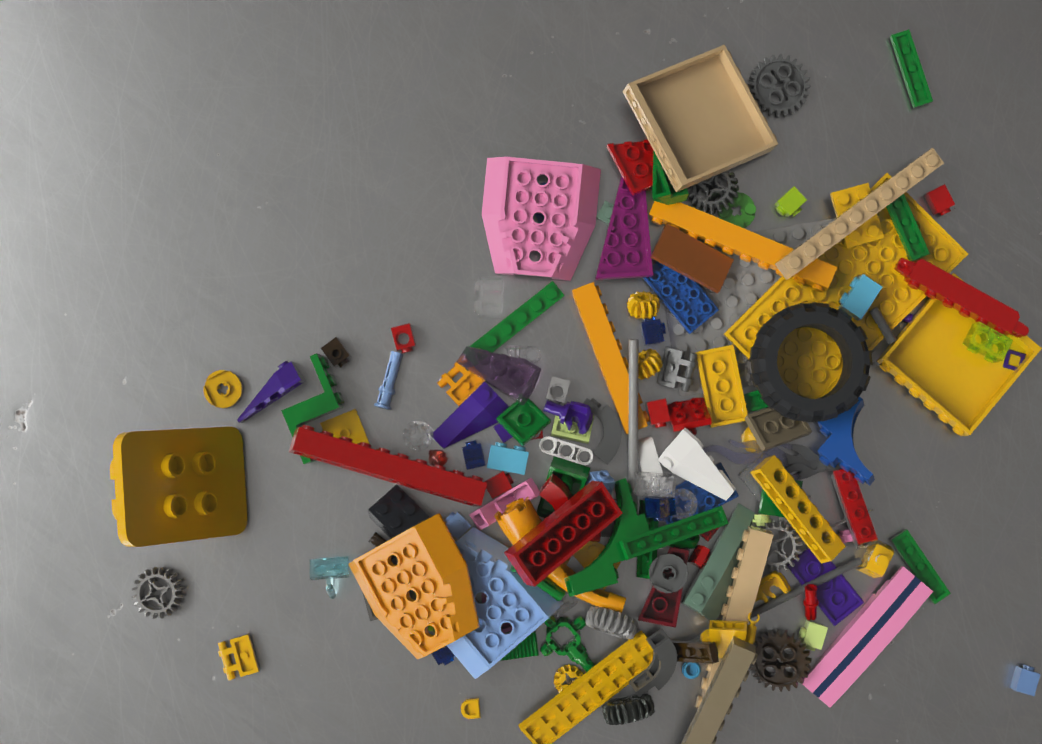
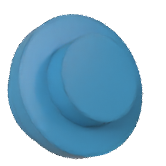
M684 662L682 664V673L685 677L694 679L699 676L701 672L699 663Z

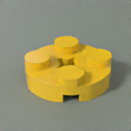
M218 370L211 373L206 379L207 381L203 389L204 396L215 407H232L243 396L242 382L231 371ZM221 384L228 386L226 394L223 392L219 393L218 390L221 388Z

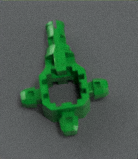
M552 615L544 622L547 626V642L540 648V652L544 656L550 655L554 650L558 655H567L572 662L575 661L577 664H580L586 672L595 666L588 657L587 649L580 642L581 634L579 629L582 630L586 626V620L583 616H578L572 622L568 617L561 616L556 620V617ZM565 626L575 636L567 645L561 646L552 637V633Z

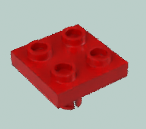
M703 397L667 404L670 423L674 432L687 428L695 436L697 434L696 427L712 424L711 416Z

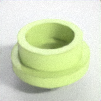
M754 514L752 522H755L756 526H765V523H771L772 519H770V515Z

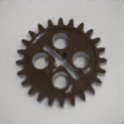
M777 629L776 634L769 630L768 636L762 633V639L756 638V644L754 643L753 645L756 647L758 656L755 664L750 665L749 670H755L753 677L759 676L758 683L764 681L765 688L770 684L772 685V691L776 687H779L780 692H782L783 687L790 691L791 685L797 688L798 682L804 683L803 677L808 678L809 673L807 671L811 670V665L809 664L812 661V658L808 657L810 650H805L807 647L806 643L800 644L801 637L794 639L795 633L788 636L787 630L784 631V634H781L779 629ZM770 648L774 653L768 654L765 649ZM789 648L794 653L787 654L784 649ZM772 667L775 672H769L766 668ZM792 667L795 671L788 672L785 668Z

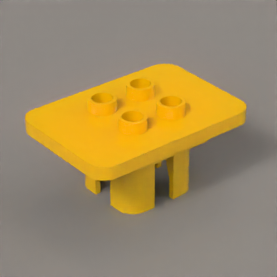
M235 427L131 431L120 433L115 438L113 443V459L110 464V480L115 479L116 499H112V512L117 520L118 537L123 545L127 547L152 546L238 535L245 530L247 525L243 440L238 429Z

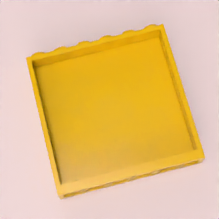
M952 273V274H951V275L957 277L958 279L962 280V279H961L960 277H958L955 273ZM929 298L914 315L911 322L898 334L897 340L891 343L877 359V362L884 372L891 373L894 376V380L898 384L905 385L913 397L920 398L928 410L935 411L942 422L950 424L953 427L952 430L957 435L969 436L1042 348L1027 335L1021 338L1012 335L998 336L987 326L982 327L976 324V320L961 316L958 310L943 306L941 304L942 301L936 298ZM1007 349L1026 354L1025 359L1020 365L1021 357L1010 354L1008 365L1017 367L1015 371L1003 367Z

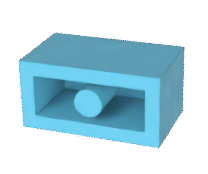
M864 274L853 278L849 285L851 289L848 293L845 292L839 300L841 304L838 308L857 321L863 318L882 289L881 285Z
M499 442L491 445L487 468L525 475L529 452L525 451L526 447L514 445V449L506 448L507 444Z

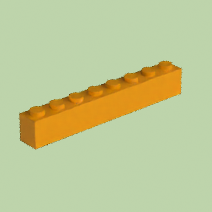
M594 282L573 289L571 292L625 434H628L629 374L626 368H629L626 357L622 358L620 350H622L619 339L615 340L613 332H616L613 322H609L606 315L609 312L606 304H602L599 298L602 296L601 290L598 285L595 286ZM639 393L638 430L647 427V422L650 421L646 410L642 411L640 404L643 401Z

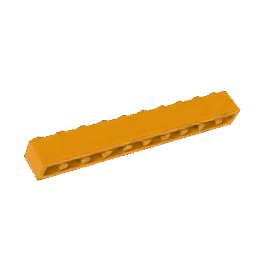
M654 201L649 212V219L656 225L669 224L695 239L698 238L705 241L704 244L712 248L717 246L722 248V251L726 254L733 255L734 253L739 255L741 260L758 263V266L765 270L769 268L775 270V273L782 277L784 276L778 270L775 263L794 250L681 202L666 205ZM816 258L792 276V278L798 284L804 285L806 283L811 285L815 291L827 292L838 267Z

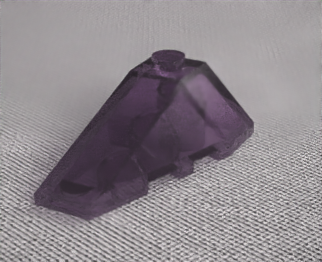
M469 346L465 348L457 360L459 365L523 406L534 391L541 372V368L524 358L492 353Z

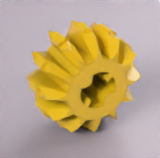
M637 291L628 298L627 308L630 316L636 319H651L657 316L660 302L656 294Z
M651 348L643 349L639 353L638 378L641 380L649 379L650 376H655L656 372L661 371L660 368H662L663 364L661 356L656 350Z

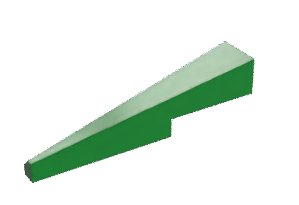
M653 150V201L666 205L687 201L689 194L687 188L679 192L674 190Z

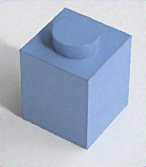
M1023 664V667L1016 666L1010 688L1035 696L1041 674L1035 672V668Z

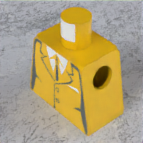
M877 539L874 545L867 547L861 560L862 565L858 566L857 570L873 578L883 577L895 551L890 545Z

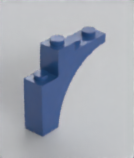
M859 396V401L850 410L839 414L836 418L818 421L819 431L828 439L817 451L820 457L819 460L824 465L829 466L830 464L835 468L839 464L846 472H849V470L855 474L854 477L860 483L864 484L866 482L870 486L875 481L874 475L859 459L853 441L857 417L865 406L863 399Z

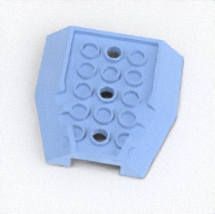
M472 527L455 543L468 565L480 627L448 644L447 647L476 679L493 667L549 619L564 602L562 600L556 601V599L538 586L526 585L517 572L510 570L512 564L504 554L509 548L477 528ZM482 592L486 594V602L478 603L475 599L477 593ZM503 623H510L512 625L510 633L502 632L501 625Z

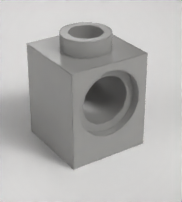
M552 376L546 399L557 404L565 403L570 381ZM555 386L561 387L563 389L562 396L555 397L552 394V389Z

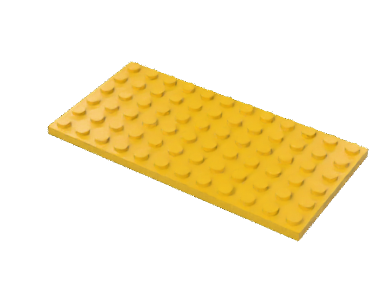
M888 173L884 174L870 188L871 192L890 179L891 176ZM905 192L906 200L930 253L912 262L924 259L950 273L968 253ZM885 207L877 213L884 235L883 239L848 249L845 248L842 239L817 258L838 267L827 292L815 291L809 284L801 285L796 283L792 277L786 280L781 276L723 335L749 360L751 347H753L756 340V334L773 315L787 307L800 303H824L838 310L841 304L839 300L845 292L848 293L851 289L849 285L853 278L864 274L881 285L882 289L863 318L857 321L852 317L851 320L857 327L861 326L868 338L865 340L868 350H873L884 339V336L869 311L878 307L890 329L893 330L926 297L925 292L909 287L908 283L904 281L905 277L894 269L900 258L909 260L887 208ZM802 327L790 332L781 343L777 355V366L781 379L791 391L805 398L818 399L828 394L838 383L842 374L843 360L838 345L828 334L815 328Z

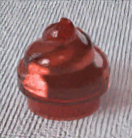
M429 450V464L444 466L448 460L446 453L443 450Z

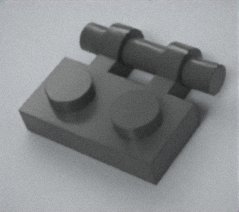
M665 346L662 359L663 366L660 368L661 371L659 372L657 384L677 388L678 382L683 383L681 390L689 392L690 385L693 384L694 380L692 378L693 371L698 363L696 362L697 354L690 353L689 358L684 359L686 351ZM682 365L687 366L685 376L680 375Z

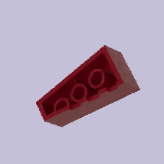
M670 546L668 553L681 557L687 565L690 549ZM671 568L663 570V573L666 574L665 578L674 577ZM652 586L638 621L676 628L683 588L673 593H663Z

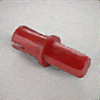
M807 584L805 586L803 604L808 621L816 620L819 601L817 599V586L814 584Z

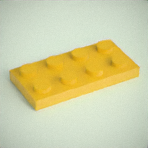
M734 345L695 352L697 354L696 361L698 362L697 366L704 400L712 421L710 428L745 421L744 418L748 413Z

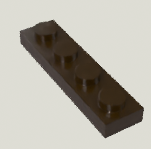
M671 640L676 648L677 662L709 664L719 662L718 649L715 642Z

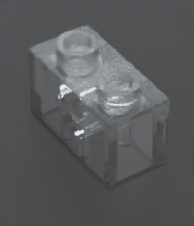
M633 473L632 491L635 495L675 497L676 477L672 474Z

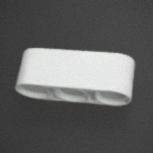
M549 436L543 437L539 442L541 451L546 454L581 465H588L593 461V452L588 448ZM547 439L553 442V448L549 451L544 450L542 446L543 441ZM564 445L571 447L572 452L569 456L561 454V448ZM582 451H587L590 454L587 462H582L579 459V454Z
M652 436L638 440V463L648 495L667 490Z

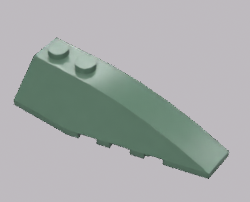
M739 503L728 520L729 524L725 525L710 551L707 562L702 565L681 601L683 605L708 620H717L722 611L723 604H726L728 597H726L729 585L732 586L734 580L731 578L732 571L739 562L737 560V553L744 544L742 535L744 530H747L748 526H752L753 523L752 519H754L755 513Z

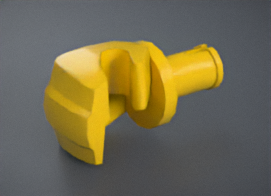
M773 571L762 577L755 602L761 599L767 603L769 602L767 596L777 598L770 590L772 586L779 587L784 593L790 592L791 586L781 572Z

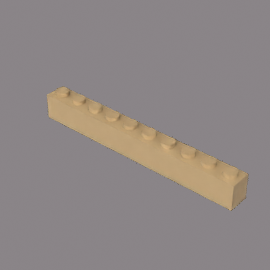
M933 148L929 149L775 263L776 267L786 280L794 276L943 165L944 162Z
M750 525L747 530H744L742 535L744 544L737 553V560L739 562L737 567L733 568L731 578L734 580L732 586H728L726 593L728 601L727 604H723L721 615H723L722 621L748 622L749 625L747 616L750 612L752 614L774 536L772 531ZM718 658L719 662L706 664L708 672L706 678L703 677L701 689L703 690L701 696L698 695L696 707L699 708L722 658Z

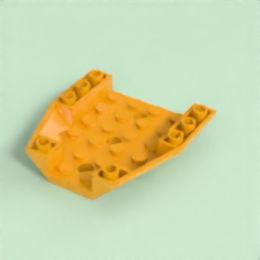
M440 513L413 526L348 564L374 615L417 660L480 627L468 565ZM392 555H395V556L397 557V559H398V564H397V565H395V564L392 563V561H391V556H392ZM410 590H413L416 593V600H413L410 597ZM428 626L434 627L435 635H431L428 632Z

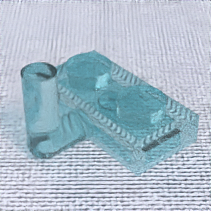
M349 558L310 559V580L326 579V591L330 599L336 597L333 579L349 577Z

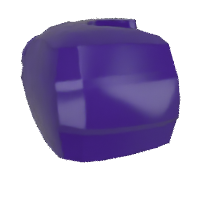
M547 400L543 410L544 412L559 416L560 423L564 424L565 422L569 431L572 428V422H576L579 434L582 435L589 430L593 420V413L590 407L580 402L567 401L566 405L562 406Z

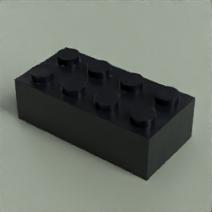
M397 484L368 509L369 518L390 539L430 518Z

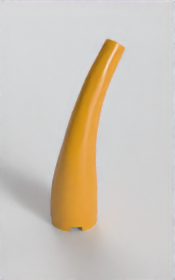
M529 497L525 501L523 498L509 503L506 505L505 512L501 514L498 511L494 515L500 528L512 545L542 522ZM564 562L546 578L568 592L564 578L576 573ZM601 589L575 595V597L594 606L608 608L622 613L626 597Z

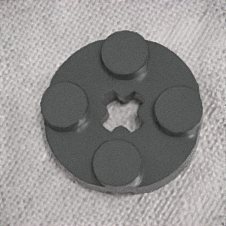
M662 554L654 559L650 565V581L657 590L663 593L676 592L683 588L687 582V565L681 557L675 554ZM669 568H671L672 573H674V577L670 576L669 579L665 578L666 574L663 573V570H668Z

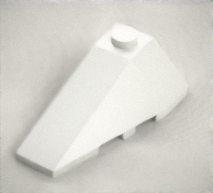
M684 428L665 449L658 461L677 476L727 501L736 488L722 470H718L713 464L714 459L711 455L708 456L702 449L704 446L702 442L687 428Z

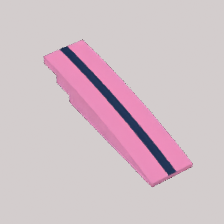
M901 566L892 578L887 580L878 592L869 598L808 672V678L804 677L803 685L831 708L899 633L933 591L904 566Z

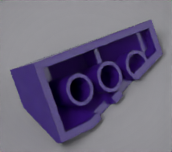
M285 361L278 366L279 370L271 376L237 419L239 423L245 422L306 382L294 362Z
M484 381L430 436L445 449L498 423L497 417L509 406Z

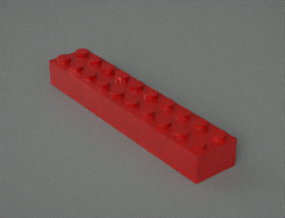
M308 425L295 429L289 448L290 453L469 506L482 505L487 483L482 482L483 478L474 475L466 477L464 472L458 470L446 471V467L437 464L429 466L427 461L421 459L412 461L408 459L409 456L401 453L392 455L388 449L379 447V449L375 450L368 443L360 442L355 444L352 443L353 439L341 436V438L333 437L334 434L328 431L315 432V428Z

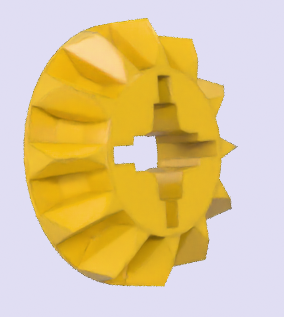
M564 665L556 671L554 685L559 693L569 686L568 683H564L566 680L565 673L570 678H575L572 683L583 675L578 667Z

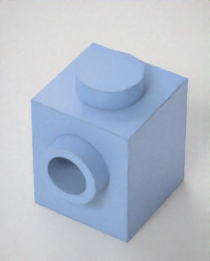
M459 511L456 514L452 512L445 519L447 522L446 526L457 540L472 526Z

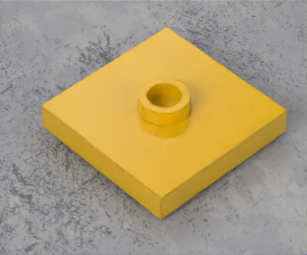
M356 409L320 423L322 430L333 433L335 438L344 436L353 439L352 443L355 444L360 442L370 444Z

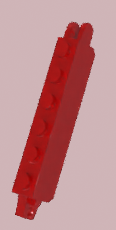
M900 258L894 269L905 277L904 281L908 283L909 287L916 290L920 289L925 292L924 294L927 297L942 301L941 304L943 306L958 310L961 316L976 320V324L982 327L987 326L993 330L994 334L1001 337L1012 335L1017 338L1028 335V327L1018 321L1020 318L1018 311L928 261L921 259L912 262Z

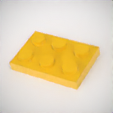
M869 183L830 193L836 217H839L871 193ZM875 214L843 238L846 249L884 238L878 214Z

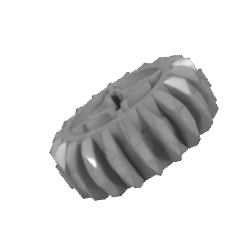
M772 520L773 526L770 527L769 523H765V530H781L787 534L780 539H772L776 543L784 539L781 543L782 546H780L784 554L774 550L768 553V557L773 553H778L785 561L775 563L767 560L765 568L767 565H770L769 571L773 572L775 566L777 567V572H781L780 566H783L785 571H787L788 567L786 564L789 563L792 567L795 566L791 561L793 558L797 561L800 560L795 554L796 552L802 554V550H797V546H803V543L796 542L801 537L799 535L794 537L795 529L791 532L788 530L791 524L788 523L784 528L782 527L783 521H780L779 526H776V521ZM791 538L793 550L789 556L783 546Z
M152 567L151 571L149 569L144 571L145 575H138L140 580L134 581V584L138 586L132 588L133 592H137L136 595L132 596V599L138 600V602L134 603V606L141 605L138 611L141 613L146 610V617L152 613V619H156L158 615L160 619H163L165 614L168 617L172 615L171 610L174 612L178 610L176 605H182L178 598H184L185 595L179 593V591L185 588L184 586H178L182 580H175L178 576L177 573L170 576L171 569H167L164 573V567H160L159 570L156 567ZM154 577L162 578L169 584L163 586ZM149 582L150 592L144 596L145 585ZM165 588L162 594L151 597V595L155 594V591ZM172 589V599L167 604L168 599L166 595ZM154 600L158 603V605H161L162 608L153 607L148 603V601Z
M592 606L586 615L585 623L588 627L621 639L630 640L634 638L638 629V622L635 619L608 608Z

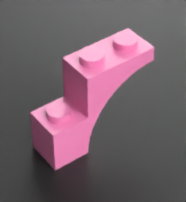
M529 478L469 515L477 529L482 530L497 521L494 515L498 511L501 514L505 512L506 505L520 498H523L525 501L529 497L531 501L539 496L540 491L533 479Z

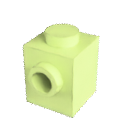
M806 620L804 627H801L798 638H802V644H807L806 649L815 651L816 648L822 650L828 627Z

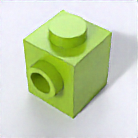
M794 186L775 203V209L781 216L785 215L788 218L792 214L795 217L802 210L800 206L807 199Z

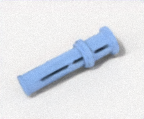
M391 351L382 386L378 388L380 392L377 403H374V406L391 410L390 402L392 395H395L394 384L403 354Z

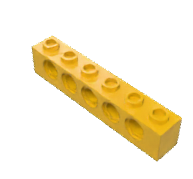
M775 455L765 458L750 472L821 564L832 561L846 547L841 537L834 532L829 522L820 514L816 505L809 500L805 491L798 486L794 477L788 473L781 460Z

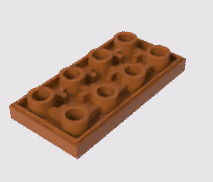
M669 224L664 226L650 257L715 293L720 292L734 260Z

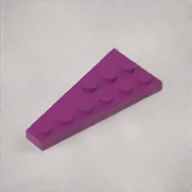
M622 175L595 280L653 276L652 258H650L651 245L646 190L632 196Z

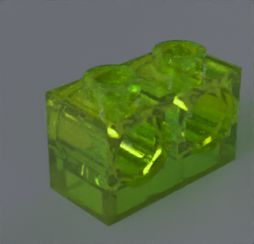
M976 322L972 324L962 344L967 346V350L983 355L986 361L997 363L1003 361L1013 340L981 322ZM976 334L981 337L980 344L975 340ZM993 344L997 345L998 347L997 353H995L992 349Z

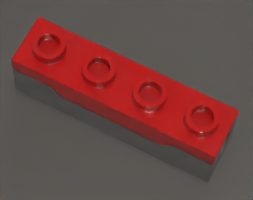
M840 469L833 471L831 479L855 548L857 550L874 545L878 538L857 479L854 477L855 474L850 470L846 472Z

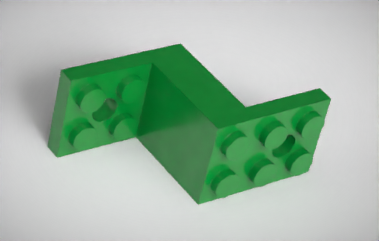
M317 353L311 355L310 359L324 393L281 410L292 438L295 429L342 409V404L345 403L341 392L336 391L335 386L337 382L334 375L328 372L327 368H330L327 358ZM300 456L303 464H310L316 461Z

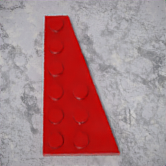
M648 139L640 142L628 141L622 144H607L606 147L632 196L652 187L653 148Z

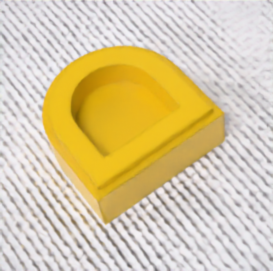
M469 698L462 702L461 713L465 718H481L479 698Z

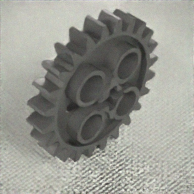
M782 54L779 55L778 59H776L775 55H772L771 61L765 57L764 64L759 62L757 64L758 68L752 70L755 75H750L749 79L753 82H749L748 86L753 88L750 92L755 95L753 97L754 100L758 101L759 106H763L762 113L768 109L769 116L773 112H776V117H779L781 112L784 116H787L788 110L793 114L795 108L800 109L802 107L800 103L807 101L804 97L810 94L806 91V89L811 87V85L806 84L810 77H804L807 70L801 71L803 64L797 66V59L791 62L789 55L786 59H783ZM779 70H786L788 76H781L779 74ZM762 78H768L771 81V85H764ZM776 84H782L783 87H776ZM788 86H794L796 88V93H790L788 91ZM771 95H778L780 102L772 101Z

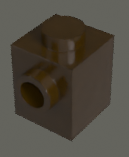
M335 337L321 347V350L334 367L339 366L342 368L350 362L348 359L352 356L339 338Z

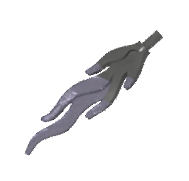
M728 440L730 444L737 448L754 449L755 452L738 453L720 445H711L703 448L705 452H718L736 464H759L765 458L775 455L781 460L788 473L799 471L792 475L794 480L805 479L819 472H825V470H840L839 464L835 468L830 464L826 466L811 449L798 444L785 443L781 445L786 449L797 452V455L787 454L778 447L762 452L756 440L745 442Z

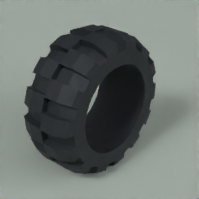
M817 302L800 303L785 308L763 324L756 334L753 347H751L749 362H751L752 373L750 375L753 385L757 387L761 394L760 398L769 408H773L781 416L791 420L818 422L838 417L839 414L850 410L859 401V396L863 391H866L871 378L869 376V369L873 365L872 350H868L865 341L868 338L861 326L857 327L850 315L841 309L836 310L829 307V304ZM809 327L825 332L836 342L842 355L843 368L838 383L828 394L818 399H809L795 394L784 384L778 371L777 355L780 345L785 337L797 328Z

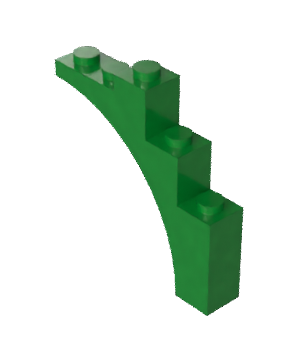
M626 478L615 482L617 505L623 514L615 520L611 537L600 555L583 570L564 578L569 597L618 583L619 574L613 564L626 560L619 542L650 531L649 519L645 517V514L637 515L636 513L638 511L637 504L632 499V488Z

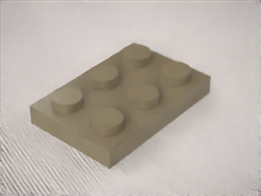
M766 408L748 414L744 418L762 452L808 436L813 432L807 422L791 420L781 416L773 408Z

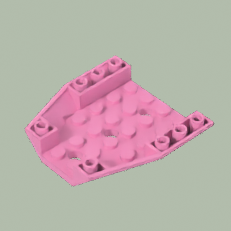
M516 157L487 158L482 218L495 274H519L571 281L596 226L601 169L577 163ZM545 175L548 178L547 184H538V176ZM536 213L543 214L544 221L542 223H536L533 220V216ZM533 251L539 252L541 255L540 260L536 262L530 260V253Z

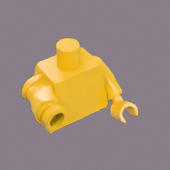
M750 612L747 616L750 622L749 625L748 622L710 620L709 629L701 633L700 640L701 642H715L718 649V658H723L733 636L754 644L757 631L755 625L759 621L760 616L757 614V620L752 621L750 619Z

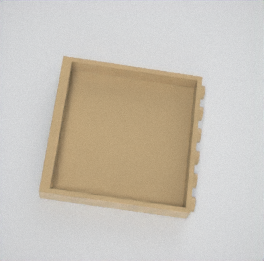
M725 45L628 83L622 91L676 192L771 152L778 145L775 134L772 133L768 126V121L762 115L758 102L754 100L748 84L742 78L740 69L736 67L732 55Z

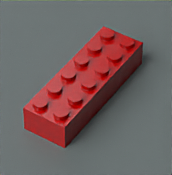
M591 481L506 550L504 554L526 585L535 587L623 513L603 482Z

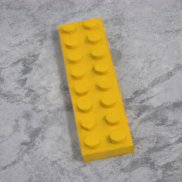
M642 630L634 635V638L626 641L518 725L520 730L533 744H552L629 685L631 679L650 665L653 659V650L646 640L647 636Z

